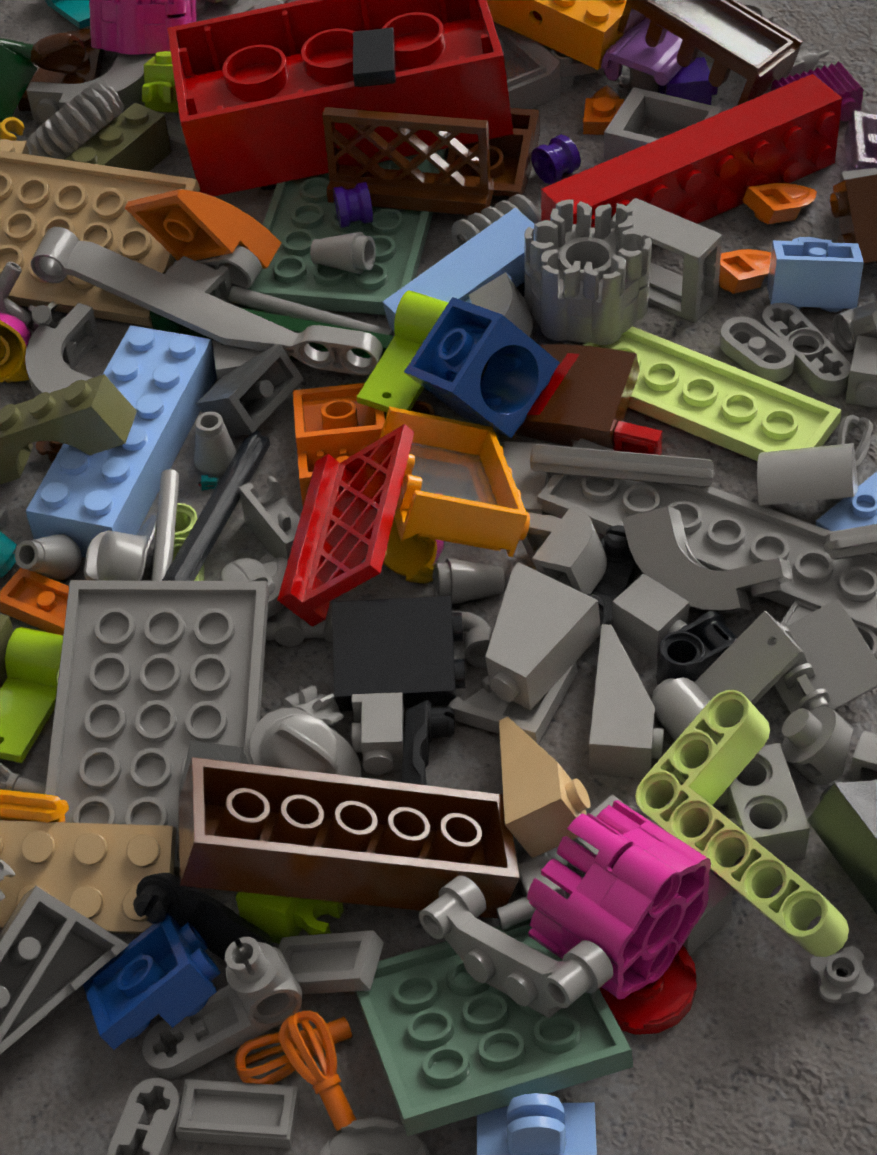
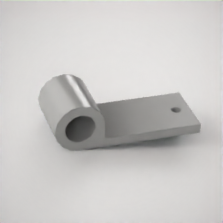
M764 611L695 682L682 677L677 679L669 678L661 682L652 693L651 701L655 706V717L674 741H676L708 702L718 693L725 690H737L742 692L755 705L805 653L768 612Z

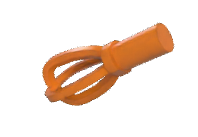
M301 1011L290 1016L280 1027L279 1041L281 1047L295 1070L303 1079L313 1085L315 1094L320 1095L336 1131H339L342 1127L350 1125L352 1121L357 1119L340 1085L342 1081L337 1074L336 1050L325 1020L313 1011ZM309 1021L313 1022L317 1027L324 1045L325 1055ZM298 1023L303 1027L304 1031L307 1034V1037L311 1043V1046L318 1060L320 1069L318 1068L313 1057L311 1056L299 1032L297 1026ZM289 1033H291L292 1038L305 1063L300 1059L295 1048L293 1047L289 1039Z
M344 1016L326 1023L334 1045L352 1038L351 1028ZM316 1027L314 1028V1032L319 1040L322 1049H324V1045L322 1043L321 1037ZM304 1030L299 1031L311 1056H315L306 1032ZM279 1032L253 1038L240 1046L235 1056V1068L243 1083L272 1085L295 1071L286 1054L263 1065L246 1068L251 1063L284 1052L281 1044L247 1056L253 1049L280 1043ZM289 1033V1039H290V1041H291L293 1047L295 1048V1050H296L297 1054L299 1055L300 1059L304 1062V1059L302 1058V1056H301V1054H300V1052H299V1050H298V1048H297V1046H296V1044H295V1042H294V1040H293V1038H292L291 1033ZM284 1065L279 1070L263 1078H252L253 1076L261 1075L263 1073H266L268 1071H271L277 1067Z

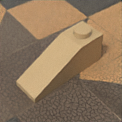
M508 716L499 720L505 826L528 854L534 858L558 847L562 837L568 836L572 840L578 838L577 835L567 828L582 813L586 815V809L590 808V799L581 781L577 778L571 780L560 764Z

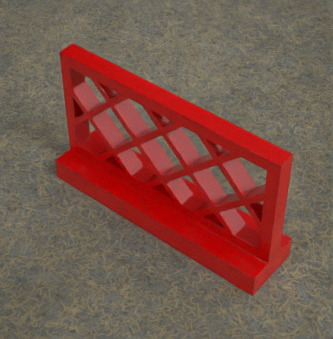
M405 424L341 463L330 454L323 456L315 462L277 601L312 627L326 620L331 600L381 573L414 436V431Z

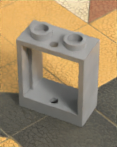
M633 87L604 131V162L657 140L658 138L640 134L644 126L674 133L721 113L722 108Z
M634 198L627 205L633 211L634 228L645 233L646 238H651L653 244L684 257L683 276L651 263L648 303L696 323L718 300L722 234ZM616 213L611 219V228H615Z

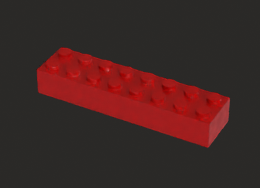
M814 74L808 75L542 188L541 221H550V214L553 209H556L558 202L574 200L573 224L577 225V204L581 201L592 207L591 228H595V210L598 206L610 204L612 207V219L616 213L617 203L627 206L634 198H637L699 224L744 204L742 199L748 187L772 183H792L834 164L842 97Z

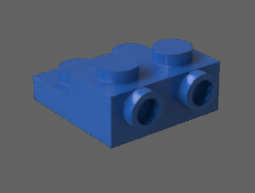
M167 912L162 922L152 924L131 941L129 946L112 958L83 984L99 1035L113 1050L127 1039L140 1035L158 1014L173 1028L185 1017L197 1014L206 1005L208 999L217 992L212 980L220 974V971L205 952L208 949V945L192 924L187 922L181 927Z

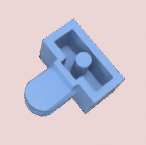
M799 237L792 241L773 240L767 283L770 303H788L797 309L801 307H817L829 312L856 308L864 264L858 243H832V240H822L814 237Z
M539 1093L514 1097L511 1099L509 1106L477 1115V1155H597L595 1102L561 1103L558 1097Z

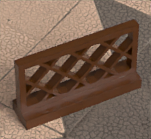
M325 107L322 116L330 179L326 189L329 203H334L333 187L342 186L345 189H351L357 183L366 182L372 207L472 215L474 213H481L483 209L490 206L494 192L493 178H490L489 126L487 120ZM335 122L348 123L358 132L348 140L335 129ZM378 126L390 127L398 136L388 143L374 130ZM418 130H430L439 139L430 146H427L414 133ZM460 133L478 134V144L468 150L455 137ZM363 138H366L379 149L370 158L355 146ZM404 141L420 153L411 161L396 150ZM444 145H447L460 156L450 165L435 153ZM348 153L361 165H339V158ZM387 156L401 169H383L377 163ZM427 159L441 172H422L417 166ZM468 163L480 174V177L463 176L457 170Z

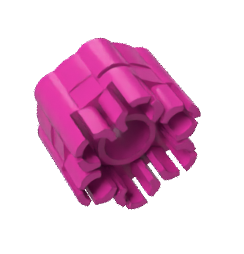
M89 0L91 47L121 54H155L157 52L170 51L167 28L197 22L196 0Z
M615 800L612 807L608 805L597 817L587 813L585 815L582 813L567 828L598 849L597 855L568 836L562 837L558 846L557 854L586 873L584 877L556 859H551L541 869V875L570 894L568 899L537 878H534L527 899L536 910L531 918L529 926L532 929L528 932V935L561 959L583 940L595 943L606 953L613 967L612 978L601 987L616 998L624 999L648 983L657 981L666 972L692 929L702 917L709 899L708 888L711 860L619 800Z

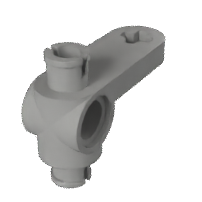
M251 937L239 938L243 945L240 949L235 941L232 942L225 952V962L227 964L226 979L229 985L212 995L197 1014L185 1017L173 1028L163 1019L156 1023L146 1034L142 1044V1054L154 1072L166 1079L182 1077L272 1028L280 1030L281 1025L287 1018L303 1011L301 1005V986L291 973L284 954L280 949L266 943L257 942ZM177 1039L179 1042L176 1045L178 1053L168 1057L166 1055L169 1051L168 1043L171 1040Z

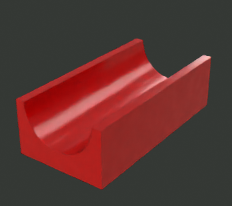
M299 0L167 28L182 131L195 178L200 186L199 192L213 197L329 173L322 116L325 107L487 120L489 139L514 134L504 54L487 0ZM393 27L396 83L355 87L353 78V32ZM335 122V129L348 140L358 132L348 123ZM378 126L374 130L388 143L398 136L390 127ZM418 130L414 133L427 146H430L439 139L430 130ZM460 133L455 137L463 145L478 142V134ZM363 138L355 145L369 158L379 151L366 138ZM406 141L396 148L404 157L420 154ZM444 145L441 149H445V148H449V147H448L447 145ZM348 153L339 158V165H361ZM385 156V157H384L382 160H380L379 162H383V161H387V160H391V159H389L387 156Z

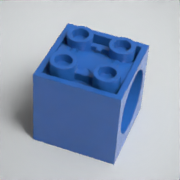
M452 297L404 373L461 417L479 425L493 427L495 432L512 438L516 430L524 423L527 413L541 391L549 384L551 376L560 362L504 315ZM488 361L487 369L483 377L481 378L484 366Z

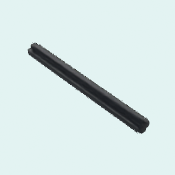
M259 430L244 438L162 581L195 580L241 498L239 487L250 482L270 446L269 438L262 436Z

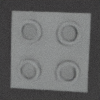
M839 598L794 623L782 627L805 653L774 684L790 713L801 708L809 711L820 706H827L837 710L877 688V659Z

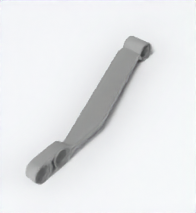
M52 227L47 230L31 260L33 272L46 282L60 283L64 281L67 275L75 276L224 345L264 352L274 345L281 344L287 355L295 357L309 367L355 375L371 374L382 355L383 347L381 342L370 333L321 325H312L301 333H295L98 244L80 241L73 232L62 227ZM309 343L322 344L328 349V352L317 351ZM351 349L364 350L367 353H369L371 357H359L355 355L351 351Z

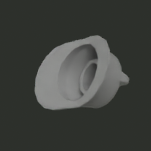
M152 515L148 518L136 535L108 530L94 537L90 541L86 552L85 578L87 580L141 581L147 550L157 526V515Z
M279 708L267 713L255 725L249 739L250 757L254 765L361 777V764L356 751L345 738L331 729L323 720L298 708Z

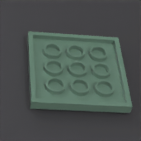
M531 919L501 930L500 926L494 927L558 962L562 961L561 958L529 937L528 932L532 929L529 926ZM447 941L380 960L371 990L354 991L407 1137L509 1106L511 1099L520 1095L532 1093L548 1094L634 1067L632 1050L600 989L594 993L585 992L568 1008H561L548 1018L528 1006L517 1004L510 996L489 984L480 983L467 973L463 960Z

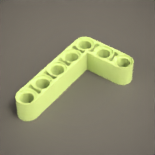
M725 690L718 693L708 702L641 780L635 795L637 805L659 827L711 860L710 870L807 952L817 957L833 955L843 948L848 939L849 928L844 916L818 890L713 807V804L762 749L770 733L769 722L742 692ZM706 828L705 832L699 836L700 832ZM744 855L741 862H739L736 866H733L736 860ZM782 885L779 892L773 897H770L772 891L776 887ZM821 916L819 923L814 928L807 930L810 922L816 917Z

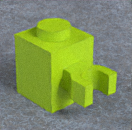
M157 52L155 57H152L143 65L144 85L142 86V102H145V107L154 111L179 112L171 52Z
M238 892L236 895L240 917L265 931L271 937L272 942L280 944L282 937L298 936L302 928L308 935L331 934L329 923L316 919L324 914H329L339 919L344 911L342 902Z

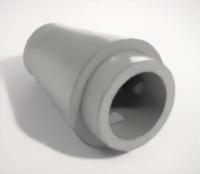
M362 232L314 239L311 244L310 255L314 264L361 274L364 270L372 269L376 257V247L371 236H365Z
M205 412L196 419L194 464L203 475H208L209 478H222L237 450L223 422L222 416L216 412Z
M55 534L21 542L16 548L15 559L17 564L23 569L36 572L53 580H64L78 570L81 564V551L79 546L69 536Z
M446 558L445 563L434 564V596H451L452 605L503 594L505 579L502 566Z

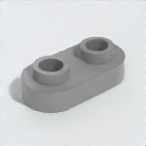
M734 317L723 323L720 331V348L748 372L771 382L785 380L792 374L794 350L760 322L749 317Z

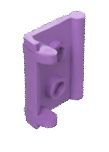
M646 18L624 33L614 45L607 49L602 59L601 68L604 69L606 77L612 81L618 79L622 73V65L654 76L656 83L664 86L682 68L676 59L682 39L667 30L662 43L656 47L648 46L645 36L651 20ZM683 19L710 36V31L707 27L698 26L694 22Z

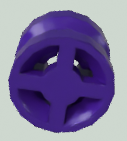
M562 134L552 138L548 146L540 145L531 152L532 166L539 178L547 184L559 181L563 173L570 174L575 172L581 164L580 154L576 145L569 137Z
M366 182L357 183L351 189H345L342 186L333 187L335 210L340 228L349 227L354 221H361L364 224L373 222L371 198Z

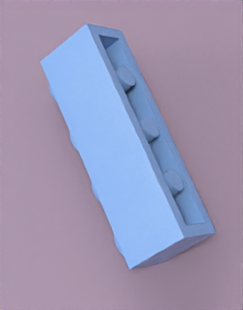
M515 207L383 301L389 327L394 331V319L398 304L405 292L409 290L449 302L454 297L472 304L469 294L505 272L516 287L524 283V234L528 227L534 229V223Z

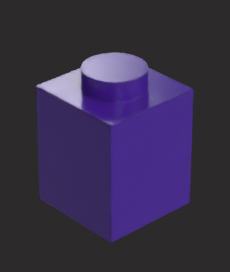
M699 57L689 66L682 67L666 85L661 86L658 84V93L711 105L712 96L717 95L718 87L710 84L708 80L710 71L705 57Z

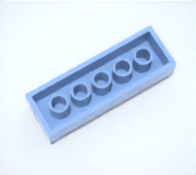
M130 325L103 373L137 411L126 443L90 456L71 445L63 443L26 509L34 539L55 534L67 535L79 546L81 557L86 558L90 541L101 532L110 530L133 535L138 533L160 490L161 473L164 470L171 469L200 412V408L196 403L213 387L217 379L211 339Z

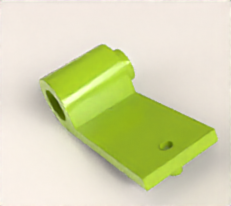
M410 290L405 292L395 314V336L357 395V403L384 412H388L389 406L411 411L424 387L404 373V371L449 302Z
M24 627L16 628L12 633L5 654V667L8 678L0 689V759L23 763L54 711L58 686L56 676L60 668L63 635Z

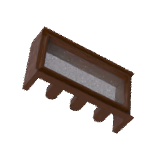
M627 0L617 29L624 34L648 18L651 20L645 36L648 46L656 47L662 43L667 30L682 39L676 58L680 66L687 67L693 63L699 50L715 59L708 76L712 86L719 87L726 82L731 70L741 75L747 81L737 105L761 96L771 88L772 82L775 79L779 81L782 77L787 76L792 70L803 43L799 38L736 0Z

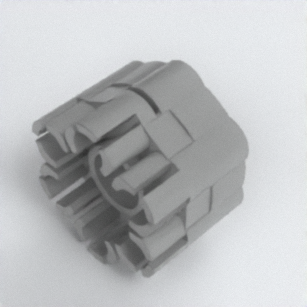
M574 200L558 202L556 209H553L550 214V221L544 220L535 223L534 229L528 227L525 230L524 299L534 319L540 325L542 334L547 338L556 341L592 342L598 345L612 344L619 340L624 332L629 330L637 320L642 319L648 312L652 240L651 238H646V234L641 230L634 228L633 211L625 205L617 203L615 228H611V205L598 206L595 210V228H591L592 207L581 201L577 204L576 225L573 224Z

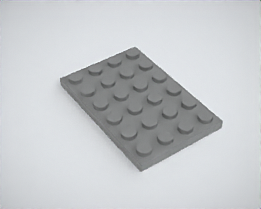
M70 580L45 788L46 795H55L60 800L67 801L69 810L65 814V822L174 826L177 829L174 874H180V862L177 860L178 801L190 741L243 747L248 763L253 764L250 757L249 739L255 725L260 721L269 599L267 581Z

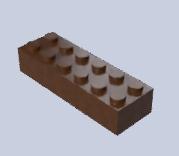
M192 757L178 801L180 886L422 911L439 898V891L442 887L457 876H465L478 886L486 901V910L478 917L498 919L496 909L508 903L520 878L513 834L505 826L503 794Z

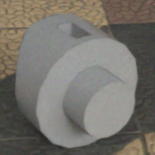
M820 706L809 711L805 708L797 709L787 717L782 726V733L785 736L782 743V751L785 760L817 786L829 784L840 778L844 773L854 728L830 707Z

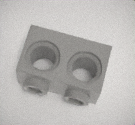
M780 743L765 745L714 804L716 807L723 806L728 819L780 861L786 862L806 858L810 826ZM759 827H767L770 829H761Z

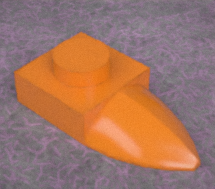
M608 85L599 89L591 98L585 99L583 134L604 135V131L623 104L624 99H620L619 95Z
M772 183L748 187L742 201L754 211L757 219L767 224H775L796 220L800 210L809 206L815 200L817 191L797 184Z
M753 249L721 253L719 286L732 294L760 288L765 276L769 275L771 253Z

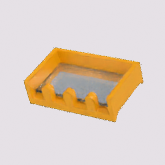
M389 406L380 438L403 424L414 431L394 515L400 541L402 542L417 534L420 537L501 551L502 548L506 549L509 557H513L518 541H523L527 536L530 515L524 508L520 490L517 489L512 477V469L508 467L503 447L500 446L493 427Z

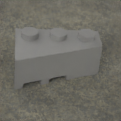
M37 886L23 896L0 932V1054L42 1020L72 992L89 980L106 963L129 946L126 942Z

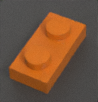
M20 567L0 591V612L46 632L64 635L69 586Z

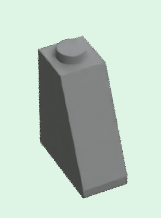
M518 562L512 568L485 656L491 690L504 701H514L532 710L601 635L598 600Z

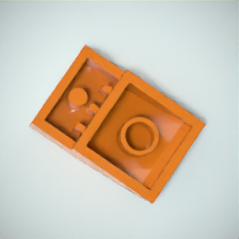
M178 189L128 201L124 207L177 261L183 256L196 261L231 254L239 245L251 251L261 262L262 269H266L282 243L266 227L239 208L219 198L197 191Z
M365 383L293 390L295 437L303 505L315 462L318 459L330 454L341 463L380 438L385 422L384 411L357 403V395Z

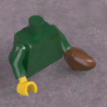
M61 32L46 36L34 45L0 38V139L16 141L17 137L10 132L18 136L23 135V122L16 117H12L37 70L36 66L44 70L64 74L76 73L77 68L83 64L86 53L85 46L80 38Z

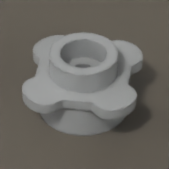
M848 946L842 952L827 957L812 956L810 969L818 974L819 994L825 1001L846 1004L856 1000L859 996L866 997L872 992L874 981L865 973L862 965L864 954L861 950ZM838 971H844L847 974V976L840 977L836 973Z

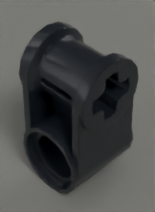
M718 611L707 612L693 623L666 635L662 639L659 647L656 674L657 685L666 679L681 677L695 682L738 638L725 625V618Z

